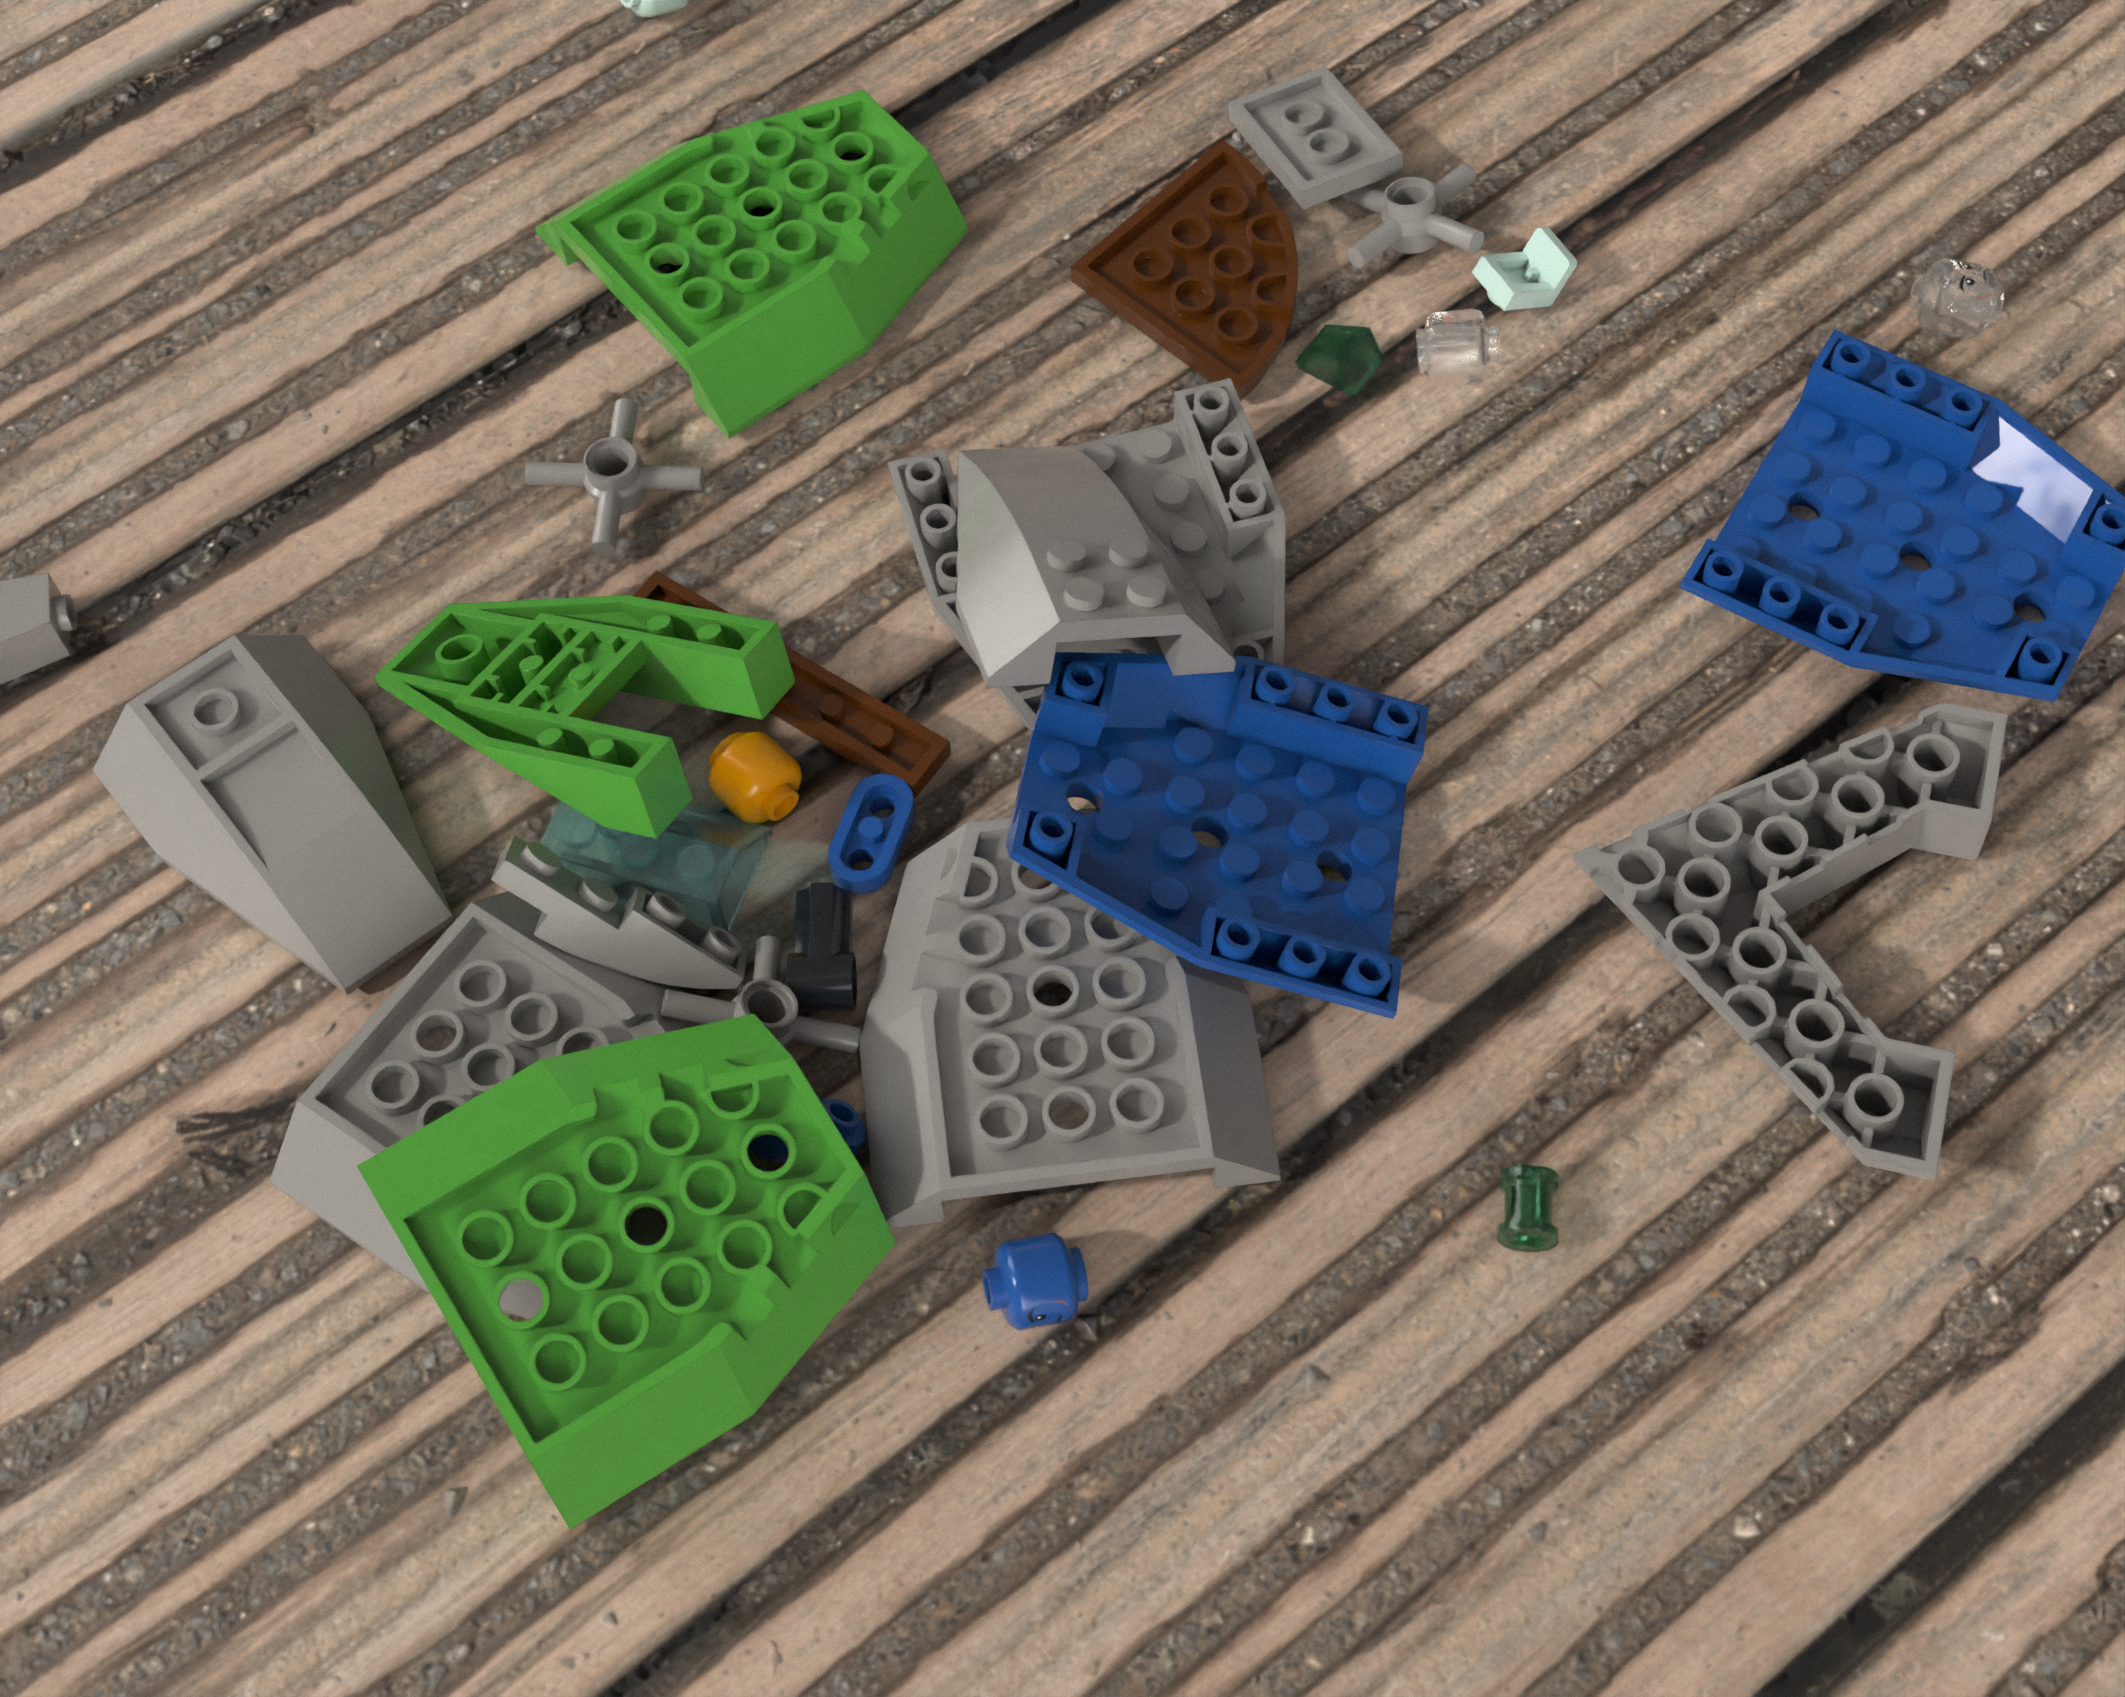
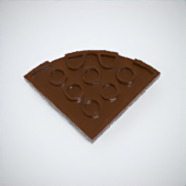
M1221 140L1071 266V282L1210 382L1231 378L1241 402L1258 385L1273 365L1285 343L1293 320L1297 298L1298 256L1294 234L1284 209H1279L1276 201L1266 189V179L1240 152L1226 141Z

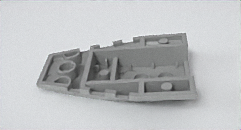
M1073 445L958 450L956 610L987 688L1050 684L1056 644L1060 642L1156 637L1173 676L1234 672L1236 660L1198 583L1144 522L1114 482L1092 459Z

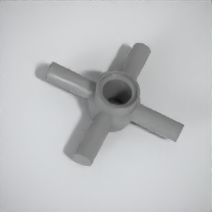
M1463 163L1436 184L1422 177H1406L1392 182L1385 191L1371 185H1366L1343 194V199L1380 214L1382 219L1380 226L1347 250V257L1350 263L1356 268H1362L1390 246L1401 253H1421L1434 247L1439 240L1470 253H1477L1484 243L1483 232L1443 216L1442 206L1476 181V174L1472 167Z
M627 398L618 399L615 402L610 436L599 439L591 444L584 454L583 463L527 461L525 466V481L527 485L585 487L587 493L594 499L597 505L591 550L603 556L612 555L615 552L620 516L634 511L642 504L646 495V489L703 491L705 474L703 467L644 464V461L636 453L632 445L638 404Z
M762 936L757 939L752 981L747 983L741 993L731 1002L666 989L661 1008L662 1016L702 1024L755 1014L784 1048L791 1041L856 1053L861 1034L859 1027L797 1015L798 1002L796 996L789 987L779 982L782 942L774 936Z

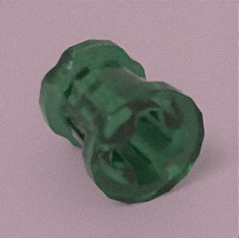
M1526 1164L1509 1166L1501 1171L1499 1189L1505 1193L1504 1222L1500 1223L1497 1227L1496 1237L1497 1242L1503 1247L1521 1252H1540L1557 1246L1559 1243V1230L1552 1224L1553 1195L1558 1192L1560 1176L1556 1171L1545 1166Z

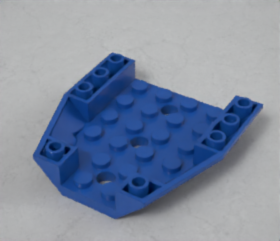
M1834 329L1809 371L1799 403L1716 540L1713 541L1707 538L1681 581L1679 588L1850 667L2055 702L2125 568V497L2000 399ZM1797 505L1806 506L1814 510L1819 518L1810 521L1801 520L1793 516L1789 508ZM1905 555L1919 556L1928 563L1930 569L1924 571L1912 570L1902 563L1900 557ZM2021 605L2033 607L2042 614L2044 621H2026L2016 613L2014 607Z
M1055 652L1050 684H1045L1026 750L1006 843L1009 858L1196 966L1393 1019L1397 1013L1402 958L1389 955L1406 789L1412 774L1424 754L1428 706L1250 656H1234L1236 660L1234 672L1173 676L1164 654ZM1072 797L1086 799L1095 806L1097 812L1090 814L1079 812L1071 807L1067 799ZM1203 831L1212 834L1219 840L1222 847L1209 848L1200 844L1193 832ZM1327 865L1335 868L1342 874L1345 881L1333 882L1326 879L1317 866Z

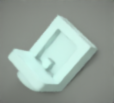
M1539 227L1535 230L1522 252L1482 255L1472 273L1487 290L1490 300L1501 307L1503 311L1552 306L1577 266V260L1549 227Z

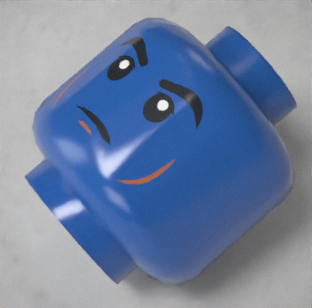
M1046 1233L1002 1242L994 1255V1268L984 1269L982 1273L983 1289L989 1310L1001 1309L1007 1323L1016 1330H1026L1067 1322L1076 1314L1079 1302L1088 1299V1279L1082 1253L1077 1246L1069 1247L1066 1241L1056 1233Z

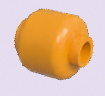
M762 731L736 732L721 741L714 749L709 760L708 783L710 789L738 819L747 824L763 823L769 819L778 821L787 816L796 806L799 799L797 791L802 779L800 765L771 736Z

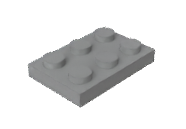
M1326 66L1228 102L1229 121L1303 209L1325 203L1332 198L1366 185L1374 184L1379 180L1404 171L1403 152Z

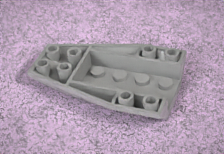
M233 635L125 705L93 768L97 778L159 859L345 994L349 995L455 921L368 712L304 635Z

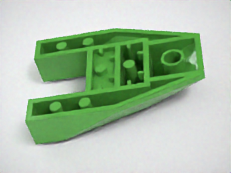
M630 595L449 604L375 675L376 681L381 688L482 754L600 825L657 839L693 799L673 739L667 736L591 720L618 691L763 720L796 682L777 622Z

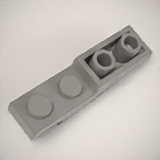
M515 835L501 853L491 880L542 911L534 935L558 949L584 961L632 978L670 986L699 989H737L744 980L748 952L742 949L739 940L721 927L711 926L708 928L688 915L686 908L671 895L664 892L652 893L639 884L627 903L624 904L618 900L614 890L603 881L594 877H586L584 879L563 866L559 856L550 848L537 842L526 843Z

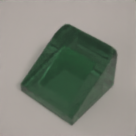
M1326 324L1300 354L1295 363L1298 369L1343 393L1356 395L1382 365L1384 357L1370 327Z

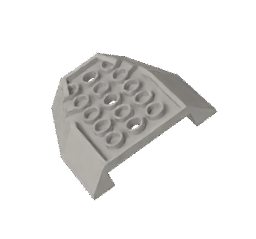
M1231 378L1174 392V421L1075 445V448L1092 459L1114 482L1144 522L1198 583L1233 656H1250L1284 666L1286 515ZM939 449L887 462L933 611L977 664L956 610V559L958 551V539H956L958 517L957 475L953 473L946 449ZM1156 637L1060 642L1056 644L1055 652L1163 654ZM1045 684L996 688L1032 732Z
M1087 808L1078 809L1077 811L1090 814L1097 812V809ZM1012 817L968 822L907 862L859 1041L873 1193L889 1228L945 1222L942 1201L1200 1169L1210 1168L1213 1189L1280 1181L1281 1175L1251 998L1239 977L1196 966L1054 883L1042 889H1033L1025 886L1020 881V878L1028 868L1009 858L1006 847ZM1057 982L1067 986L1071 990L1072 995L1064 1004L1052 1007L1040 1003L1035 998V993L1044 984ZM1065 1103L1078 1104L1089 1114L1088 1119L1082 1126L1070 1130L1056 1126L1051 1121L1050 1116L1055 1108Z
M510 891L471 902L296 1102L270 1178L273 1186L426 1292L430 1291L377 1203L357 1165L541 1059L703 1025L702 1023L661 1015L666 989L686 993L682 987L623 975L570 955L535 936L534 932L542 911ZM446 1026L457 1030L454 1041L447 1048L440 1051H428L422 1048L424 1038L433 1029ZM749 1148L747 1149L748 1158L753 1166L761 1171H766L773 1161L759 1156ZM643 1207L630 1214L625 1224V1231L633 1242L648 1246L659 1242L664 1237L668 1225L660 1211L650 1207ZM516 1282L510 1285L502 1294L500 1301L501 1310L504 1313L531 1319L541 1309L543 1296L539 1288L534 1284Z

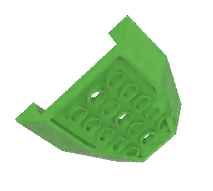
M861 90L671 146L536 226L535 230L536 234L566 266L581 259L688 372L696 404L730 439L867 352L968 233V225L930 153L867 92ZM847 152L866 154L861 159L855 161H846L840 158V156ZM756 207L775 209L769 215L762 217L748 214ZM665 263L682 265L679 270L669 274L655 271L660 265Z
M755 1014L541 1059L357 1165L358 1170L570 1530L753 1416L896 1243L858 1161L794 1058ZM762 1135H773L780 1138L788 1149L787 1162L780 1169L771 1172L757 1169L750 1162L747 1149L754 1139ZM643 1207H650L660 1211L668 1225L664 1237L659 1242L648 1246L633 1242L625 1231V1224L630 1214ZM516 1282L534 1284L539 1288L543 1296L539 1312L533 1318L526 1321L511 1320L501 1310L500 1301L502 1294L510 1285Z

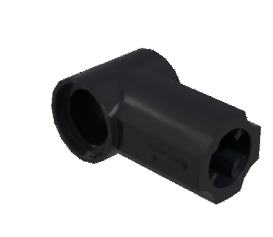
M811 883L808 888L797 891L794 953H789L787 957L786 986L792 990L797 998L798 1012L856 1010L857 966L855 953L852 952L853 897L851 890L840 888L834 883Z

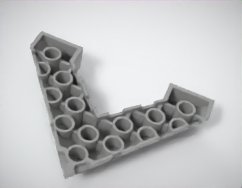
M1941 702L1920 711L1917 719L1890 730L1886 726L1880 727L1841 743L1838 751L1810 763L1802 759L1707 799L1705 805L1688 812L1683 808L1632 830V836L1601 849L1596 844L1573 854V861L1865 1166L1935 1180L1956 1052L1886 1038L1870 1017L1864 1019L1842 992L1844 984L1812 944L1807 947L1786 922L1785 918L1911 848L1977 861L1992 821L2008 714Z

